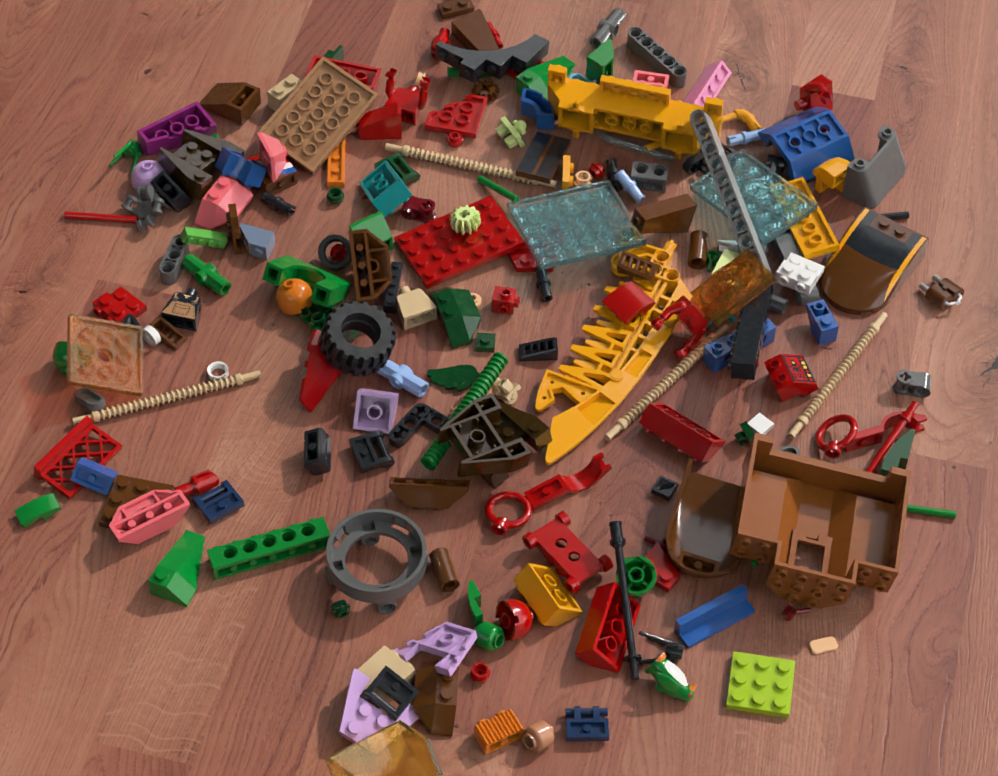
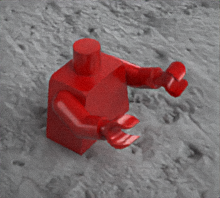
M390 68V71L385 74L388 77L385 93L389 99L385 102L384 106L401 102L402 122L416 125L420 110L425 108L427 102V88L430 86V78L422 76L423 80H420L422 89L420 92H418V88L414 85L409 86L408 89L399 87L395 90L394 76L397 70Z
M821 74L800 88V99L794 102V107L797 111L803 110L805 112L816 106L832 110V81ZM821 128V132L825 133L826 129Z
M684 295L671 306H668L659 315V318H654L651 321V326L654 330L659 331L663 322L675 314L690 334H692L683 344L682 348L673 352L678 358H683L688 354L686 351H690L705 334V326L708 324L698 309Z

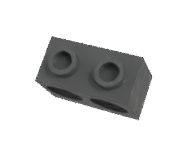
M633 161L631 180H635L636 186L640 190L665 193L669 165Z

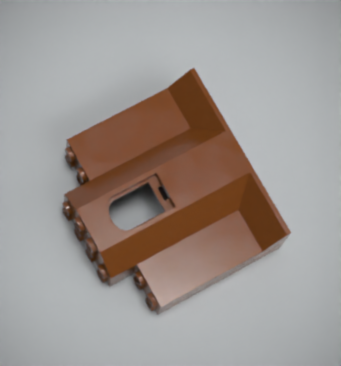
M755 432L742 463L743 476L729 554L739 558L753 559L760 563H769L765 584L780 599L787 600L790 603L807 605L810 608L821 609L845 604L854 586L888 593L899 573L912 471L892 466L888 475L882 476L773 449L775 437ZM797 542L824 548L821 572L794 565Z

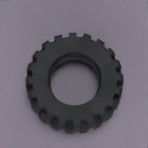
M351 301L350 304L348 302L342 303L340 307L336 306L332 309V312L328 314L320 334L321 352L323 355H326V361L329 364H333V368L342 370L344 374L351 373L352 376H359V374L368 376L371 372L376 373L386 365L395 345L396 331L392 327L391 319L386 318L387 314L383 310L379 311L377 306H370L367 302L358 303V301ZM347 330L363 332L372 340L373 345L365 348L354 346L343 337L342 332Z

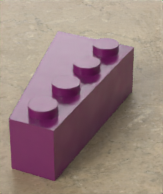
M196 101L138 130L137 141L141 149L148 156L159 153L160 147L167 151L182 147L184 129L211 136L214 133L217 134V124Z

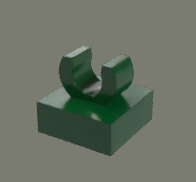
M747 421L739 424L742 431L734 435L740 447L747 444L748 441L751 444L754 436L752 429Z

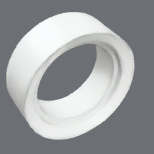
M147 325L141 330L144 340L149 345L156 346L161 342L159 333L152 326Z
M213 362L207 368L208 378L211 381L214 379L218 381L219 378L223 380L224 377L228 378L229 376L228 366L224 362ZM217 368L225 371L222 376H213L211 374Z

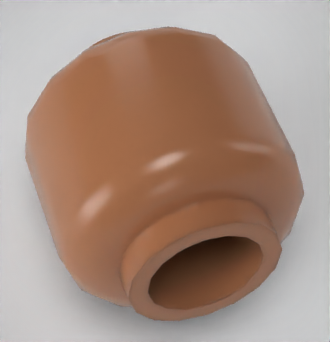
M542 720L529 725L523 732L524 745L529 750L535 752L544 750L554 742L553 727Z

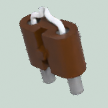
M933 275L932 280L937 284L930 288L924 283L919 285V289L925 292V297L942 309L954 304H961L960 300L964 294V289L948 278L941 279L937 275Z

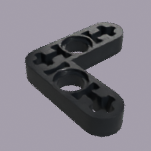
M418 403L390 431L389 442L393 447H402L422 426L439 434V429L445 425L449 417L427 404ZM434 419H439L442 421L438 425L432 423ZM411 422L414 424V427L407 428L404 425Z

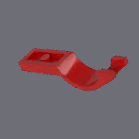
M903 411L886 415L879 426L858 431L853 441L843 448L845 453L881 443L884 431L896 426L899 416ZM913 413L912 420L905 427L915 429V433L924 431L925 427L920 423L927 421L926 415Z
M600 452L593 456L590 463L580 472L570 476L558 474L525 491L524 494L535 511L567 493H578L587 490L608 473L612 467L610 463L605 465L602 460L604 454Z

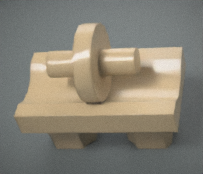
M498 377L491 388L496 391V398L502 399L505 404L511 405L516 402L518 397L517 391L521 389V386L518 383L510 382L507 378L500 379Z

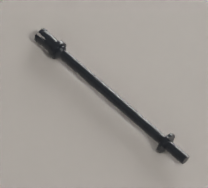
M612 521L609 523L611 533L610 546L615 549L628 655L624 657V662H629L631 679L639 680L637 661L642 660V655L636 654L623 555V547L626 544V540L623 538L622 522Z

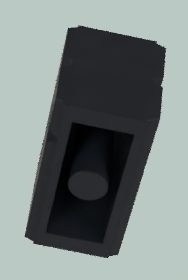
M161 171L150 182L178 213L192 201L164 171Z
M322 428L305 431L304 467L315 476L330 472L331 437Z

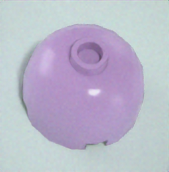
M144 160L139 162L131 173L132 187L152 185L150 183L151 180L161 171H164V169L157 161Z

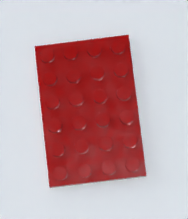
M491 195L468 205L469 208L474 206L479 211L481 220L477 231H472L471 235L469 233L462 235L461 232L456 234L455 230L450 226L451 213L394 237L396 245L426 289L525 246L524 240Z

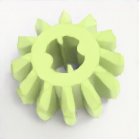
M468 205L465 207L459 206V209H453V213L450 214V226L455 230L456 234L461 232L462 235L465 233L471 235V232L477 231L481 224L480 213L474 206L470 208Z

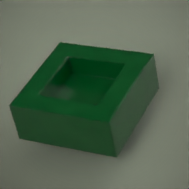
M477 332L476 352L494 353L496 333Z

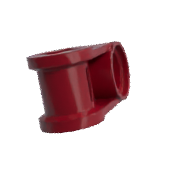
M410 196L409 200L403 204L400 214L408 220L428 223L436 219V213L434 212L436 205L431 199Z

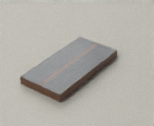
M537 131L516 170V176L550 184L563 159V155L566 154L570 146L571 140Z

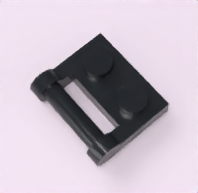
M374 431L349 439V445L361 473L381 467L389 468L395 464L393 456H390L383 441L384 436L381 431ZM371 442L377 444L382 458L378 459Z
M385 666L362 696L373 701L391 715V719L396 722L419 691L388 666ZM376 688L380 689L400 706L397 709L376 694L374 690Z

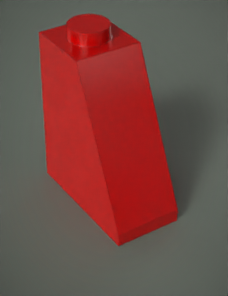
M395 102L365 113L359 120V123L356 124V133L360 134V140L402 139L401 102Z

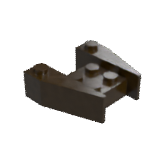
M184 129L182 147L174 153L160 147L158 163L186 194L201 201L211 188L213 176L209 173L216 169L215 164L222 147L243 154L242 157H244L245 150L231 142Z
M493 393L475 399L439 429L437 444L451 440L463 458V461H460L458 477L511 473L528 466L532 452L522 437L504 444L492 426V423L499 421L502 409Z
M499 402L502 407L499 421L492 423V426L504 444L522 437L524 442L526 441L539 452L552 441L550 428L538 417ZM509 474L481 475V477L495 489L509 478Z

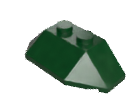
M444 287L429 292L432 302L437 307V314L452 349L471 344L480 324L481 316L470 291L467 289Z

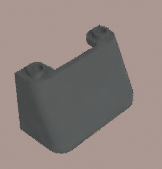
M883 125L878 132V138L880 139L878 151L870 162L863 159H854L847 166L842 196L869 209L876 208L906 172V163L896 132L886 125Z

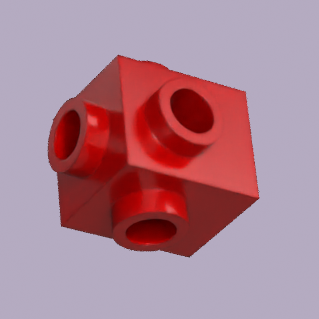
M495 286L491 312L514 315L515 308H518L520 303V297H517V289Z

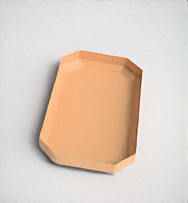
M832 636L812 640L809 643V648L815 655L836 650L838 647L836 639Z

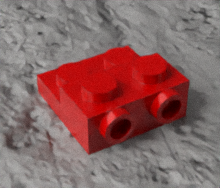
M122 286L111 294L105 292L92 302L94 314L97 317H102L110 327H114L118 331L122 330L123 321L128 314L138 318L147 311V306Z

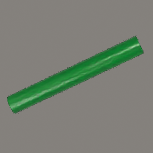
M481 175L477 177L479 183L514 203L518 202L519 197Z
M907 504L906 512L956 519V511Z

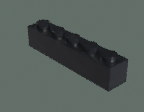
M391 262L393 282L386 290L384 301L385 313L396 314V297L399 295L403 262Z

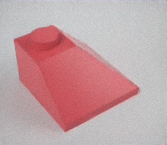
M260 132L257 133L259 158L262 164L268 168L267 173L272 182H275L286 165L288 153L286 147L282 146L278 139Z

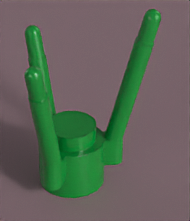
M130 139L113 156L114 159L109 164V167H112L123 155L128 158L135 157L130 172L131 177L132 170L142 154L139 151L141 149L139 142Z

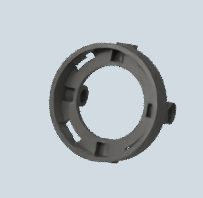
M368 509L354 513L343 519L334 528L327 542V567L325 569L328 585L335 584L341 592L355 600L377 603L378 611L381 614H389L395 611L397 608L396 600L410 593L420 583L425 574L426 567L429 566L427 546L422 531L410 518L392 510ZM393 524L409 531V534L406 535L402 531L393 528ZM343 534L348 535L341 542L339 548L334 547L336 541H338ZM379 535L395 539L405 548L408 558L407 567L401 576L386 584L370 585L357 580L350 574L345 560L349 549L354 543L361 539L364 546H372L379 542Z

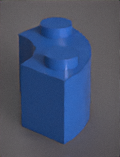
M523 88L521 96L522 115L532 118L536 123L537 129L554 130V109L551 102L547 101L540 92Z
M222 147L215 167L220 170L219 173L226 177L232 176L237 178L246 187L252 188V186L260 188L268 168L254 159L250 161L242 157L243 154Z

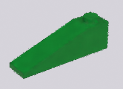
M563 55L530 67L516 76V92L522 96L523 88L532 89L540 92L548 101L547 82L549 65L566 67L568 78L576 64Z
M189 530L185 531L159 562L149 578L148 583L151 595L188 607L197 590L205 536Z

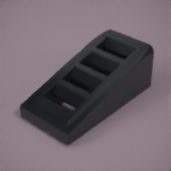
M557 337L519 344L520 362L558 360ZM525 350H529V354L525 355Z

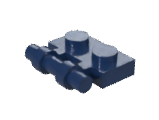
M580 706L565 708V717H574V719H566V742L609 741L608 718H600L608 717V708H599V706H593L592 708H580Z

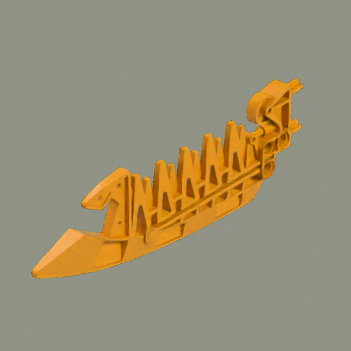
M637 229L632 231L629 238L623 236L620 240L619 252L611 258V271L617 276L628 277V275L618 273L617 263L622 251L658 264L659 267L653 282L633 277V283L654 300L656 304L643 316L638 314L632 320L634 323L630 322L627 326L605 306L595 305L593 312L611 322L597 320V326L583 325L582 332L601 342L586 339V346L572 344L570 352L589 362L575 359L573 362L574 366L561 364L558 371L562 374L546 370L537 393L535 410L541 412L554 404V394L564 393L576 406L552 418L550 429L552 441L547 446L545 464H553L597 429L627 397L644 375L680 321L674 314L667 321L663 322L659 331L654 330L651 326L652 318H659V315L663 312L658 307L664 306L665 310L682 295L691 302L692 295L681 280L678 270L670 268L672 266L673 252L677 247L673 240L667 241L663 249L639 242L643 234ZM647 268L646 274H649L651 268ZM620 281L618 286L620 287L628 282ZM606 286L604 293L609 295L619 287ZM666 293H673L671 298L665 296ZM645 331L649 332L647 336L643 335ZM611 337L618 338V339H620L621 341H623V343H622V342H619V341H617V340H615V339H613V338H611ZM600 357L607 358L612 362L610 363ZM587 377L595 378L605 385L602 386Z

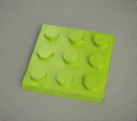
M733 651L726 709L789 718L795 661Z

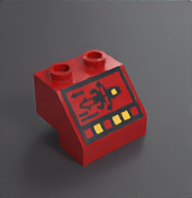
M779 354L764 362L782 402L799 394L801 397H804L819 390L803 355Z

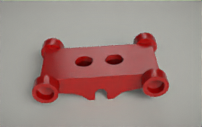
M561 511L555 515V519L533 533L528 532L522 536V541L529 550L537 547L546 558L550 566L555 565L556 572L566 578L564 580L566 589L571 594H574L580 590L581 583L598 572L609 571L613 568V563L606 554L597 558L567 527L571 524V520L566 512ZM562 540L566 542L567 546L558 548L555 543ZM570 554H577L580 559L578 561H571L568 556Z

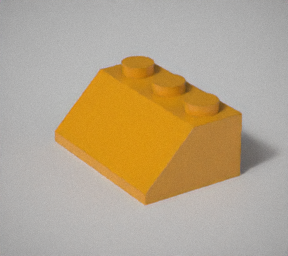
M528 563L513 579L517 585V590L525 597L527 605L534 610L538 616V621L544 626L556 627L583 613L552 567Z

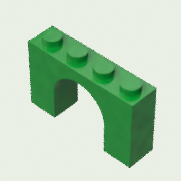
M289 255L267 262L262 280L276 286H280L288 279H302L314 288L310 301L324 307H329L345 300L351 282Z

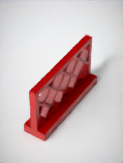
M86 415L34 466V477L39 481L43 479L70 500L84 486L75 483V487L70 492L63 487V483L73 481L70 478H62V471L74 470L76 465L75 458L82 457L89 459V457L101 456L99 464L105 466L122 449V445L92 423V419ZM93 431L99 435V440H88L87 436ZM102 444H111L115 448L112 451L103 452ZM86 445V453H75L74 449L77 446ZM88 445H100V452H89ZM66 458H73V465L62 466L61 461ZM51 471H60V478L51 479L47 475Z

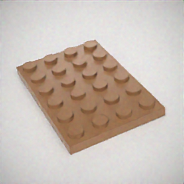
M323 56L257 133L261 132L278 139L281 145L286 147L290 159L314 174L379 98V94Z

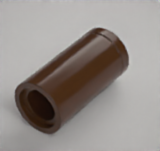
M695 230L690 234L688 266L692 269H702L706 266L708 234L705 231Z
M437 548L429 554V558L440 590L442 592L454 591L459 587L460 582L448 549Z

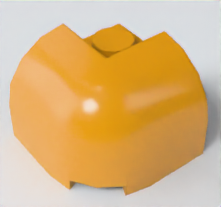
M836 157L825 161L813 169L812 174L817 177L815 190L821 193L830 187L831 189L837 188L842 192L847 166L850 162Z

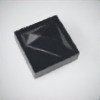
M660 475L651 493L669 501L677 489L678 483Z

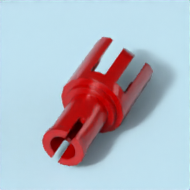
M447 28L440 29L439 35L434 37L431 45L432 57L437 61L439 59L435 58L436 44L439 41L450 44L448 39L450 30Z
M206 470L191 476L189 482L174 487V491L181 490L184 496L193 492L199 495L218 486L219 478L211 470Z

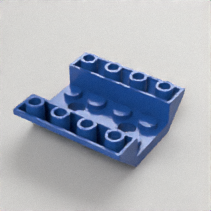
M816 106L758 132L767 147L774 144L789 167L786 174L790 180L804 177L805 181L808 182L817 178L812 174L813 169L831 158L840 157L849 162L855 159L849 135L830 109ZM820 129H826L828 133H823ZM790 142H797L799 146H793Z

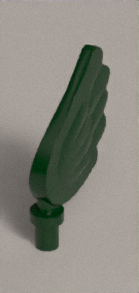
M457 365L441 369H429L427 371V376L431 378V383L444 387L446 390L456 389L459 392L470 388L476 378H478V375L481 374L472 365Z

